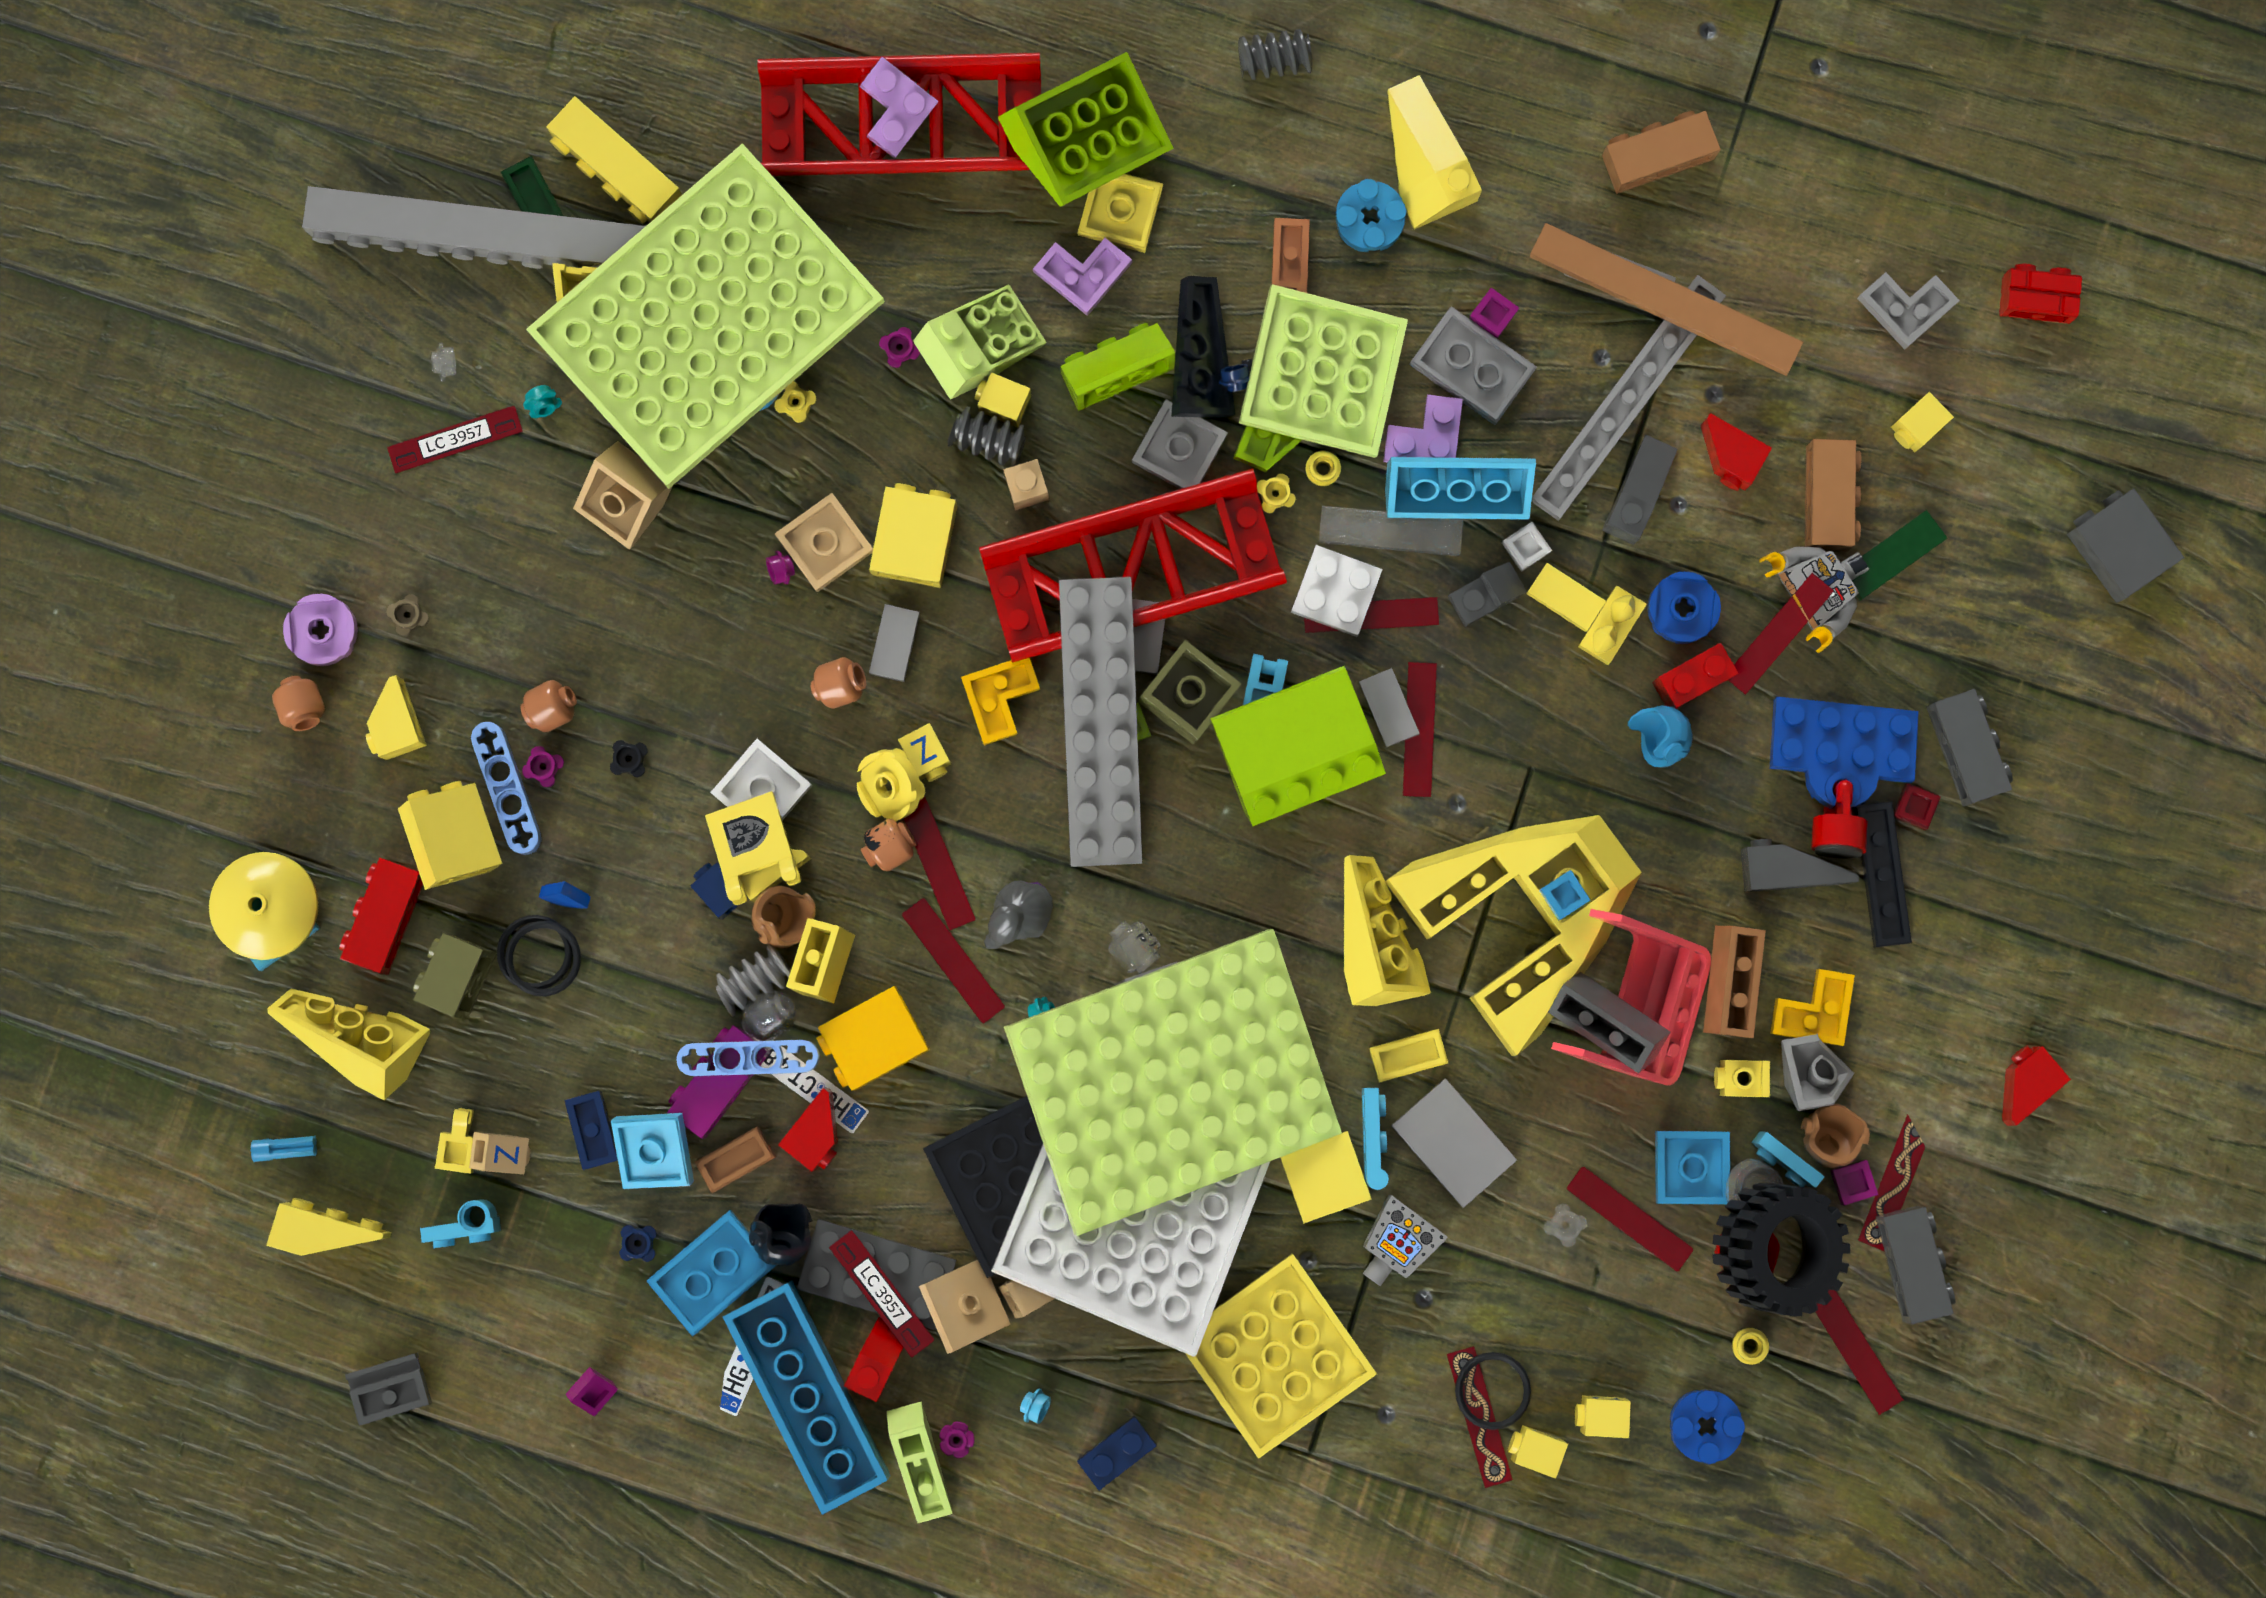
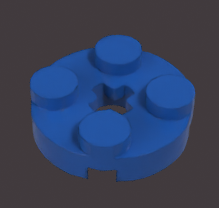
M1677 572L1661 580L1651 592L1648 600V617L1654 632L1666 640L1678 644H1689L1704 638L1717 624L1721 612L1719 595L1707 583L1708 580L1693 572ZM1682 598L1687 599L1689 606H1693V612L1687 613L1686 617H1681L1679 611L1675 610V605L1679 604Z
M1703 1389L1686 1393L1675 1403L1670 1414V1434L1676 1448L1688 1458L1705 1464H1714L1733 1454L1738 1448L1745 1430L1744 1421L1737 1405L1728 1396L1714 1390ZM1701 1417L1706 1420L1711 1417L1714 1419L1713 1428L1715 1430L1711 1435L1704 1433L1701 1436L1698 1433L1701 1428L1698 1420Z

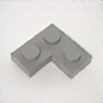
M1887 272L1857 298L1904 350L1960 301L1936 275L1914 295L1909 297Z

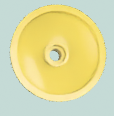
M270 852L248 854L228 865L215 881L209 900L210 920L219 939L233 952L257 960L276 959L297 949L310 935L318 915L317 891L309 874L294 860ZM256 898H260L262 901V907L258 911H254L252 908V902Z

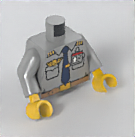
M1793 547L1779 553L1772 552L1760 558V563L1766 560L1772 565V571L1766 573L1765 576L1771 577L1777 574L1789 595L1793 596L1808 620L1807 623L1812 632L1807 635L1806 641L1812 637L1818 638L1821 642V647L1816 652H1822L1837 635L1847 628L1857 608L1855 596L1859 592L1852 580L1869 570L1866 562L1859 552L1840 562L1833 551L1826 552L1821 547ZM1813 573L1832 588L1834 592L1809 620L1795 592Z

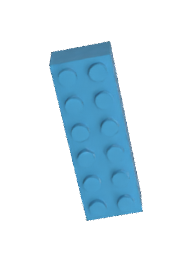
M793 1281L723 1316L821 1514L823 1515L886 1482L891 1475L847 1388L844 1387V1382Z

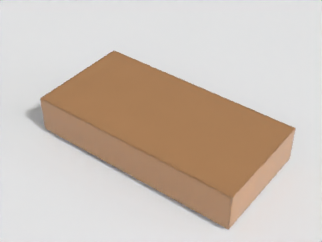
M757 1126L695 1161V1164L711 1193H715L773 1160L776 1156L760 1127Z

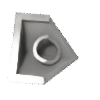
M1818 1034L1782 1040L1784 1086L1797 1110L1802 1111L1834 1105L1851 1080L1854 1072L1819 1039Z

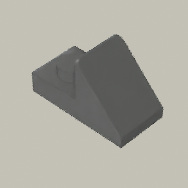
M1507 562L1482 573L1480 578L1448 595V598L1466 627L1526 594L1527 591L1511 563Z

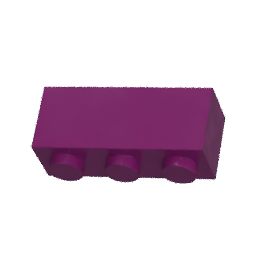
M733 1025L730 1030L724 1027L712 1043L756 1040L738 1026ZM766 1047L758 1051L756 1059L760 1066L771 1051ZM734 1048L725 1049L720 1056L721 1064L726 1069H734L740 1063V1054ZM714 1051L708 1059L702 1056L692 1070H696L699 1063H711L709 1071H714ZM754 1074L694 1076L686 1088L680 1085L668 1101L672 1106L667 1113H682L685 1127L701 1139L707 1138Z

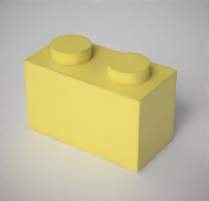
M808 918L786 987L801 995L834 1003L855 935L840 926Z

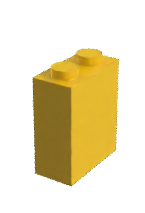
M896 986L818 1027L821 1035L816 1037L826 1056L833 1055L838 1065L833 1071L843 1088L849 1085L851 1091H856L930 1050Z

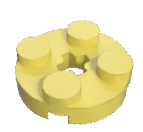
M897 748L893 750L883 749L866 756L859 764L857 772L861 770L862 772L861 781L857 782V791L861 802L870 814L875 817L883 816L886 819L890 818L898 821L911 815L916 810L919 800L925 795V787L919 780L914 766L907 759L903 750ZM887 779L892 785V790L889 791L885 786L888 783Z

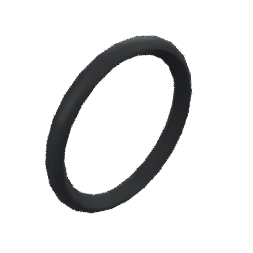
M528 915L517 919L504 930L498 942L497 961L503 975L513 985L515 984L507 972L504 949L509 936L515 929L527 923L537 921L558 923L557 921L546 916ZM561 933L559 935L564 943L565 957L560 970L547 981L541 983L524 982L528 986L536 989L549 988L558 983L568 971L572 960V947Z
M537 921L522 927L514 934L506 950L505 963L511 980L519 989L534 996L546 997L555 995L572 984L581 966V951L575 936L567 928L552 921ZM539 928H550L564 935L569 941L574 955L573 966L568 977L561 984L548 989H536L525 984L518 977L513 965V953L519 940L526 933Z
M1498 1352L1482 1353L1473 1357L1461 1369L1456 1380V1401L1460 1411L1474 1425L1491 1430L1503 1429L1513 1425L1526 1412L1531 1398L1530 1380L1525 1369L1513 1357ZM1485 1360H1501L1515 1368L1523 1382L1524 1394L1520 1407L1511 1417L1503 1421L1488 1422L1477 1418L1471 1413L1464 1401L1463 1383L1466 1375L1475 1365Z

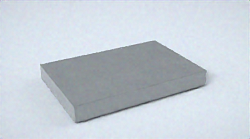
M1452 306L1409 364L1455 398L1463 399L1462 403L1494 425L1498 423L1537 368L1533 363Z
M1446 1078L1391 1125L1462 1208L1517 1161Z

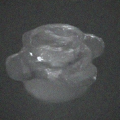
M438 343L437 352H431L433 373H439L440 381L442 382L445 381L446 376L456 375V361L453 347L443 348V343Z
M1559 1204L1555 1208L1556 1213L1553 1218L1545 1222L1544 1231L1547 1235H1554L1559 1238L1563 1246L1571 1247L1576 1243L1575 1238L1579 1235L1580 1231L1587 1227V1220L1584 1216H1577L1571 1212L1567 1204ZM1563 1222H1567L1569 1224V1227L1567 1229H1564L1562 1227Z

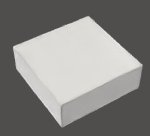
M1533 522L1502 541L1503 546L1521 572L1552 551Z

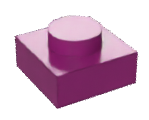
M1490 288L1469 319L1498 339L1518 312L1519 307L1493 288Z
M1861 1160L1830 1170L1841 1205H1847L1879 1195L1868 1160Z
M589 1367L565 1395L571 1403L595 1417L617 1392L618 1388L613 1381Z

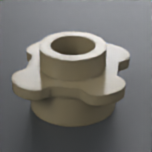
M413 594L407 595L405 599L399 600L395 604H390L386 611L387 616L396 624V632L401 636L409 635L412 629L417 626H425L429 621L428 614L422 612L419 606V598ZM406 612H410V618H405Z

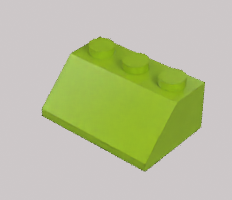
M1148 323L1140 324L1129 331V336L1120 340H1116V337L1106 339L1096 346L1097 350L1086 355L1083 351L1077 352L1064 360L1065 364L1060 366L1061 375L1078 411L1174 369L1175 351L1158 323L1151 326Z

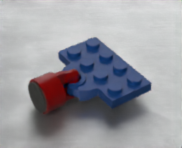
M1776 697L1774 699L1769 769L1805 772L1806 788L1811 798H1815L1824 805L1823 815L1813 818L1811 850L1815 854L1827 858L1852 859L1861 857L1862 854L1866 853L1868 821L1862 817L1853 816L1852 809L1861 804L1863 805L1876 790L1878 780L1912 783L1915 780L1918 711Z

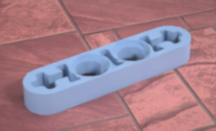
M482 722L473 729L471 741L505 839L510 849L523 855L532 854L541 844V833L506 734L497 724ZM488 729L493 734L497 733V738L493 739V745L497 752L504 750V755H495L485 760V755H492L489 746L485 743H480V739L485 737V730ZM497 762H505L510 768V774L504 781H495L491 776V769ZM510 795H517L522 802L520 811L514 815H508L503 810V801ZM527 816L528 821L521 822L525 832L533 834V838L528 840L529 846L525 848L523 844L515 842V839L520 837L518 827L516 825L509 827L508 822L519 821Z
M805 1040L691 1043L680 1049L676 1061L681 1072L690 1076L806 1073L816 1068L819 1063L820 1054L815 1044ZM781 1046H788L786 1053H798L800 1046H805L806 1052L812 1053L813 1058L806 1061L805 1067H800V1062L797 1060H786L788 1068L782 1069L784 1056ZM763 1047H770L776 1052V1062L770 1068H763L757 1063V1053ZM709 1048H715L713 1055L714 1071H709L711 1063H699L696 1070H692L691 1064H686L684 1061L685 1056L691 1055L692 1049H696V1053L699 1056H711ZM727 1048H734L740 1054V1063L734 1069H726L721 1064L720 1056Z

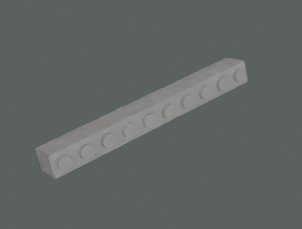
M308 186L302 225V228L312 237V240L324 244H333L335 239L347 241L348 245L358 248H368L369 244L382 245L383 249L392 252H403L404 248L417 249V253L426 256H438L439 252L452 253V257L460 260H473V256L487 257L488 262L502 265L508 264V260L521 261L523 266L535 269L543 268V264L552 265V263L565 264L567 267L582 268V266L598 268L646 227Z

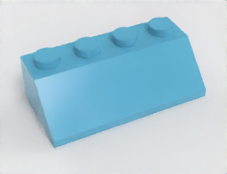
M1391 457L1387 463L1385 485L1387 518L1529 519L1536 459Z

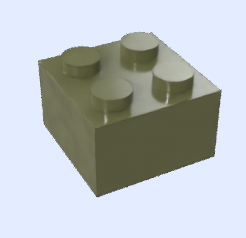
M1184 640L1140 696L1138 702L1194 745L1212 723L1210 718L1219 714L1241 683L1188 641Z
M443 933L440 939L436 938L429 949L428 958L431 961L426 972L421 971L414 983L413 991L417 993L413 1000L449 1016L468 1019L497 953L458 936Z

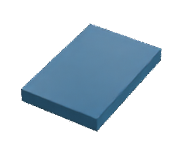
M732 1210L724 1214L647 1280V1283L692 1337L777 1266L766 1264L759 1258L758 1253L754 1250V1246L750 1244V1232Z

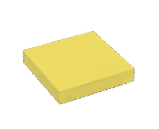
M1123 174L1089 192L1079 225L1078 236L1101 242L1106 238L1116 246L1146 253L1163 190V183Z
M1348 1131L1280 1157L1303 1223L1372 1200Z

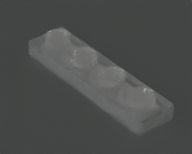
M1322 506L1318 543L1460 556L1464 519L1387 518V512Z

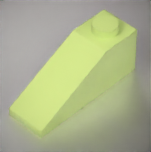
M922 1401L886 1411L889 1437L917 1523L953 1514Z

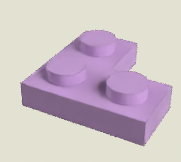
M883 57L880 58L860 85V88L887 108L869 132L867 138L895 159L938 101Z
M1104 238L1082 264L1055 242L1033 268V272L1088 316L1132 264V259L1108 239Z
M1427 395L1423 429L1388 425L1383 462L1388 463L1391 457L1456 458L1463 399Z

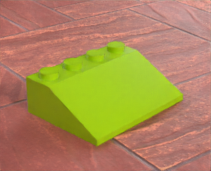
M1127 52L998 116L1014 151L1060 207L1174 149Z
M1344 666L1210 718L1243 811L1252 826L1386 774L1375 740Z

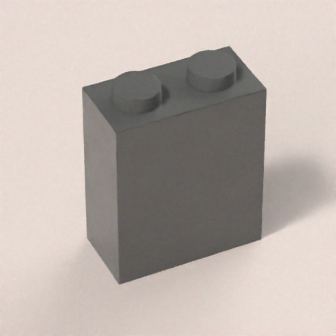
M2134 488L2124 495L2120 490H2117L2101 501L2105 508L2096 514L2090 509L2073 521L2076 528L2067 533L2069 539L2116 603L2128 598L2185 558Z

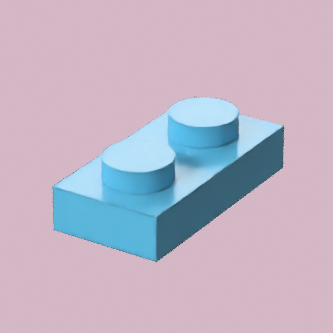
M1760 1131L1751 1142L1759 1148L1756 1154L1771 1166H1774L1777 1162L1788 1171L1785 1177L1796 1186L1804 1187L1806 1185L1807 1187L1816 1188L1823 1180L1824 1176L1768 1132Z

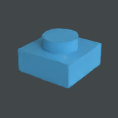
M1571 870L1539 890L1558 921L1591 901Z

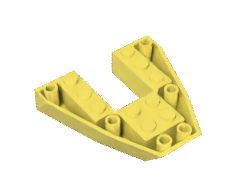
M1596 815L1521 827L1418 859L1387 879L1385 883L1425 938L1429 939L1514 878L1555 933V936L1470 997L1473 1004L1511 1056H1517L1542 1034L1554 1017L1548 1011L1563 984L1579 972L1584 974L1606 944L1614 925L1589 916L1590 910L1595 909L1621 914L1642 872L1601 816ZM1571 870L1591 901L1558 921L1539 890Z

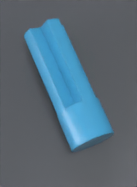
M316 1136L252 1140L253 1162L281 1158L316 1156Z

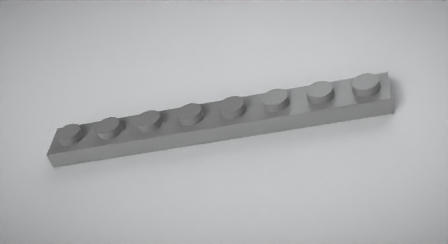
M1699 275L1696 276L1688 289L1718 303H1721L1726 297L1724 293ZM1666 320L1661 323L1532 496L1531 502L1557 521L1560 520L1697 336L1696 334Z

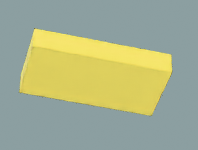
M1548 563L1545 564L1526 593L1584 632L1588 631L1606 603V600Z
M1439 1029L1369 1048L1379 1083L1448 1064Z

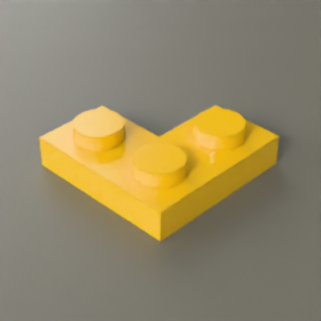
M1030 658L1013 663L1010 660L961 677L983 744L987 745L1017 735L1018 733L1007 701L1040 690Z
M1816 969L1811 1004L1776 998L1770 1034L1790 1038L1818 1034L1819 1039L1825 1044L1844 1046L1855 975Z

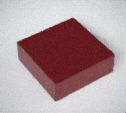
M1906 783L1894 810V818L1923 830H1928L1941 796Z

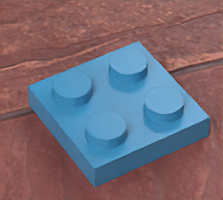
M1655 1131L1656 1204H1727L1730 1201V1132Z

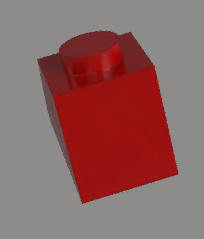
M1710 413L1701 424V430L1714 474L1721 477L1720 482L1728 488L1736 491L1741 488L1745 491L1752 485L1772 447Z
M2026 1045L2011 1057L2014 1063L2005 1071L2002 1121L2007 1126H2017L2071 1080L2043 1046H2033L2030 1048Z
M827 1087L822 1088L778 1144V1146L811 1172L816 1171L818 1167L825 1170L837 1155V1152L833 1150L838 1143L833 1092Z
M878 1317L844 1384V1387L875 1402L880 1399L904 1349L881 1317Z

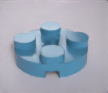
M1372 179L1362 180L1360 183L1348 188L1338 201L1336 224L1339 236L1348 246L1360 252L1387 249L1398 240L1403 231L1406 215L1405 204L1400 195L1389 185ZM1365 209L1369 211L1372 209L1378 212L1377 218L1380 221L1377 224L1373 221L1369 222L1368 225L1363 222L1365 215L1362 211Z

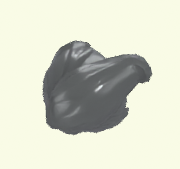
M1020 880L1013 881L1000 890L996 896L993 913L988 923L989 934L986 935L984 941L987 949H998L1002 945L1013 942L1015 939L1026 940L1027 938H1037L1042 935L1048 925L1053 908L1052 896L1045 886L1038 882L1027 883Z

